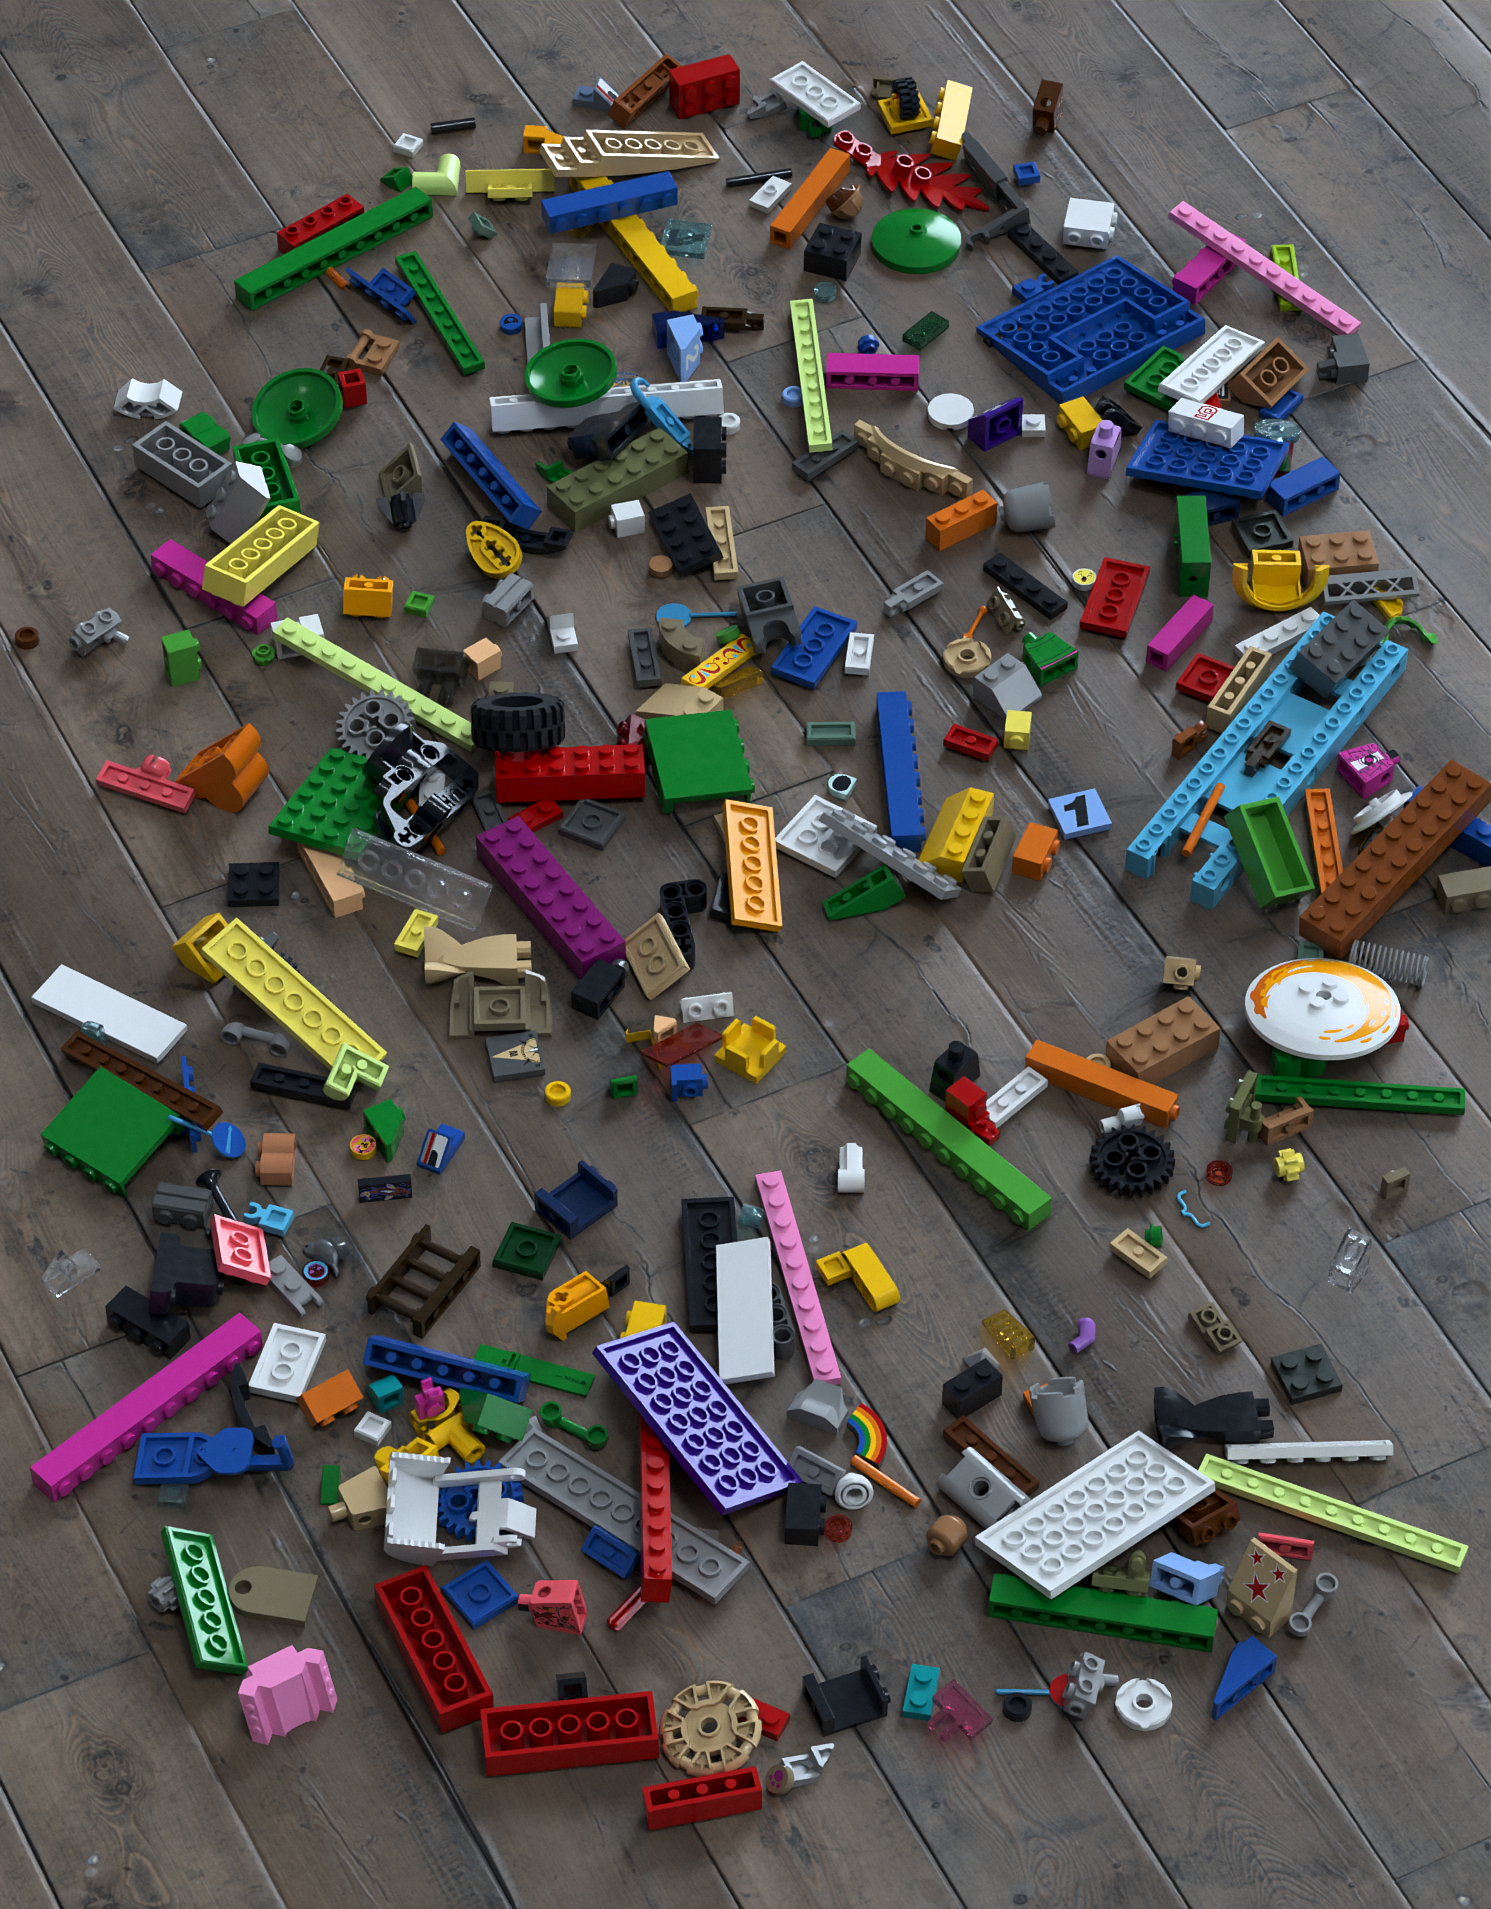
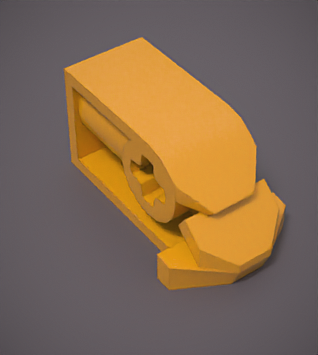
M584 1271L549 1293L546 1303V1331L564 1341L567 1339L566 1334L610 1308L606 1287L587 1271Z

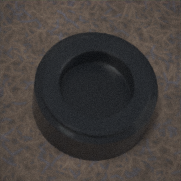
M1016 1692L1009 1694L1005 1698L1003 1713L1006 1718L1013 1722H1022L1030 1717L1032 1702L1027 1695Z

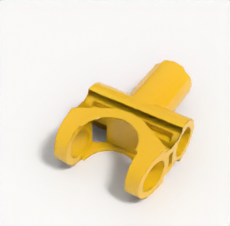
M452 1388L443 1391L444 1402L447 1410L443 1413L420 1420L415 1413V1409L409 1412L410 1422L418 1436L437 1446L438 1450L450 1444L465 1462L471 1464L475 1463L485 1453L486 1448L484 1444L471 1432L474 1425L464 1422L460 1394ZM435 1420L436 1427L429 1429L428 1421Z

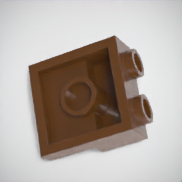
M1215 1488L1213 1493L1171 1521L1178 1525L1181 1536L1197 1546L1203 1542H1211L1215 1535L1223 1530L1235 1528L1238 1521H1240L1237 1503Z

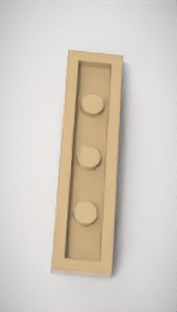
M729 506L705 507L707 525L724 557L712 563L714 580L738 579Z

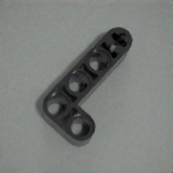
M699 879L670 882L662 885L660 888L661 915L664 917L690 968L689 971L695 967V942L688 914L702 912L707 907V885Z

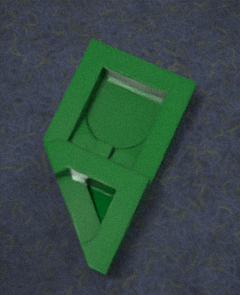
M562 460L556 461L552 465H544L543 462L535 463L537 471L549 484L573 473L568 468L563 467Z

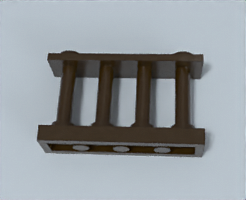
M425 1224L420 1232H416L413 1235L408 1247L377 1285L369 1289L366 1296L368 1313L373 1315L383 1305L410 1318L413 1323V1335L423 1339L481 1267L480 1250L470 1246L465 1253L459 1255L432 1242L431 1227ZM426 1250L455 1264L450 1272L444 1273L418 1259ZM410 1269H414L440 1282L435 1290L429 1291L403 1277ZM395 1287H398L426 1302L421 1308L414 1309L389 1297Z

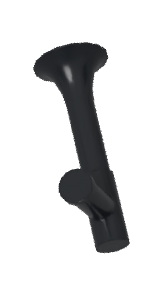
M210 1169L202 1173L197 1178L196 1185L212 1190V1196L223 1217L238 1221L218 1185V1179L221 1176L220 1170ZM211 1227L205 1228L204 1232L209 1240L212 1238Z

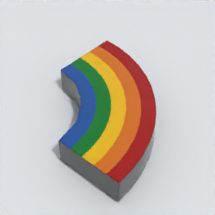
M860 1403L847 1420L846 1427L854 1432L859 1440V1446L855 1455L879 1470L887 1452L886 1430L877 1414L863 1403Z

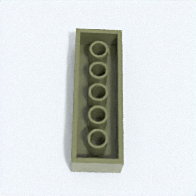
M659 427L628 443L612 460H596L548 485L547 507L576 533L610 515L611 505L638 500L687 474L688 452Z

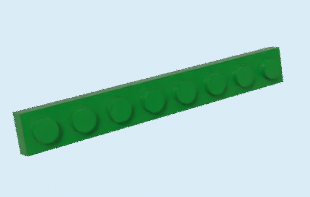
M413 251L396 256L395 264L408 285L416 292L417 300L463 375L485 369L483 358L418 253Z
M1258 1075L1255 1101L1295 1104L1297 1103L1295 1098L1302 1097L1308 1105L1464 1115L1465 1113L1464 1088Z

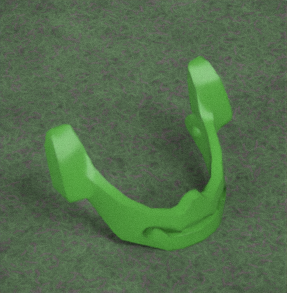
M1396 616L1388 620L1385 625L1390 630L1394 625L1406 624L1411 629H1417L1423 642L1439 644L1435 633H1427L1418 622L1409 617ZM1389 633L1382 642V644H1384L1386 640H1389Z

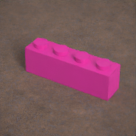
M1236 236V237L1239 238L1241 241H1243L1244 243H1246V240H1245V239H1243V238H1241V237H1239V236ZM1207 245L1205 248L1200 249L1198 255L1194 259L1189 260L1180 272L1174 275L1172 279L1173 291L1190 301L1191 304L1196 305L1236 264Z
M827 353L826 389L918 391L919 355Z

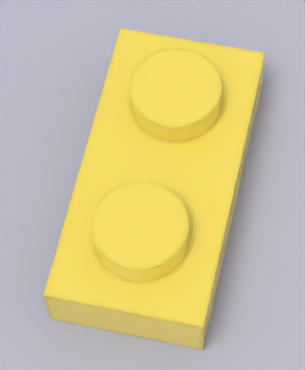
M414 909L394 943V950L418 958L424 948V927H436L438 916Z

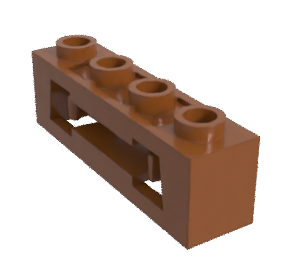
M666 53L614 100L608 116L625 129L669 89V70L682 67V65Z

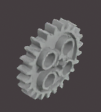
M383 689L380 690L378 695H375L374 691L371 690L368 697L363 692L361 693L360 700L353 697L354 704L352 706L345 704L347 712H339L342 720L336 721L338 726L336 733L343 751L349 754L365 756L368 760L380 744H373L375 741L381 740L382 742L386 737L385 735H388L403 721H408L413 726L416 725L412 709H409L408 702H403L400 695L395 698L393 692L390 691L385 696ZM375 710H379L377 713L370 714ZM358 728H363L361 731L355 732Z

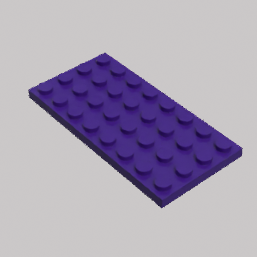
M675 1322L598 1345L593 1350L592 1354L721 1516L787 1493L788 1483H803V1480Z

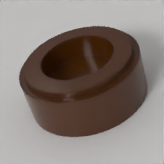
M33 627L18 629L15 633L16 645L24 650L35 648L40 642L39 632Z

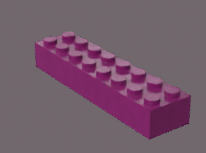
M519 816L476 836L477 857L580 980L597 959L610 964L618 958L626 961V941Z

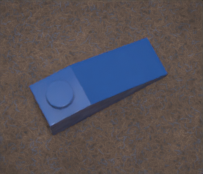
M1253 1635L1245 1642L1240 1641L1231 1652L1230 1660L1213 1702L1212 1718L1215 1721L1275 1673L1277 1656Z

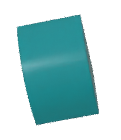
M389 1375L365 1386V1392L379 1414L404 1404L403 1387L394 1375Z

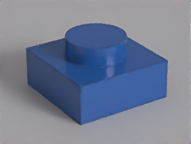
M1035 161L1013 165V173L1019 186L1040 183L1041 175Z

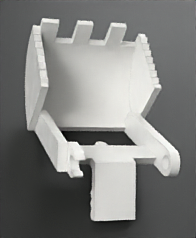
M401 1452L391 1453L384 1536V1551L388 1555L409 1563L434 1566L437 1561L508 1555V1548L521 1546L522 1539H517V1535L525 1537V1539L535 1538L536 1508L510 1498H501L502 1482L524 1480L526 1473L524 1469L504 1468L443 1474L450 1464L451 1458L449 1457L443 1458ZM478 1484L477 1511L472 1512L469 1516L470 1522H476L475 1544L445 1547V1544L436 1543L439 1488ZM499 1530H507L514 1533V1535L499 1536Z

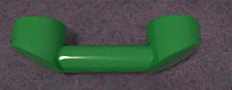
M548 1401L541 1406V1419L547 1427L554 1429L560 1427L587 1441L590 1449H600L608 1442V1431L604 1426L593 1425L586 1429L564 1418L561 1406L554 1401Z

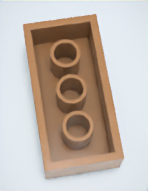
M1188 996L1107 1040L1105 1056L1109 1058L1112 1069L1154 1084L1218 1049L1220 1027Z

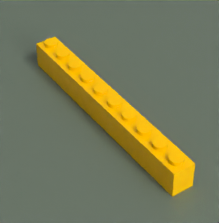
M606 176L569 177V185L574 192L613 184L612 180H608ZM635 214L600 222L601 226L672 316L697 308V297L699 296L697 287L691 284L686 273L677 266L675 259L671 258L667 254L665 247L659 244L654 233L648 230L642 218Z

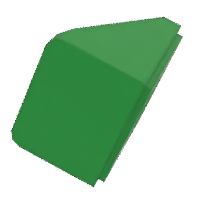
M398 167L391 169L381 177L380 181L390 188L402 192L412 184L413 176L408 167Z
M637 1075L611 1079L609 1089L612 1099L638 1095Z

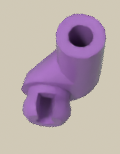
M1089 1317L1080 1318L1077 1321L1076 1326H1079V1336L1068 1343L1070 1350L1074 1354L1079 1353L1095 1341L1096 1325Z

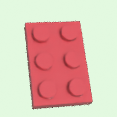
M214 1214L210 1225L218 1271L227 1276H236L246 1279L251 1283L267 1286L271 1279L263 1229Z

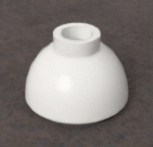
M846 1474L838 1481L835 1488L837 1503L848 1510H857L865 1507L873 1497L871 1483L860 1474Z

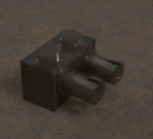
M417 647L412 666L418 683L416 691L430 699L432 685H442L438 702L445 705L446 700H448L447 705H452L456 687L464 688L469 666L464 652Z

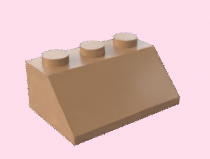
M1277 336L1227 387L1243 403L1270 409L1310 369Z

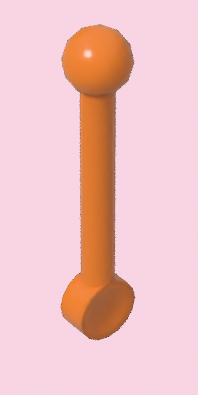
M979 607V614L969 632L965 633L963 638L972 639V634L982 616L988 612L987 607Z

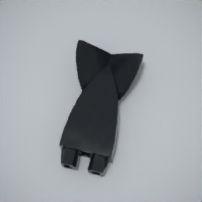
M1154 1387V1419L1158 1443L1167 1450L1200 1437L1218 1439L1235 1444H1257L1261 1439L1273 1438L1274 1436L1273 1420L1258 1421V1417L1270 1415L1268 1398H1254L1253 1391L1222 1395L1193 1405L1188 1399L1170 1388Z

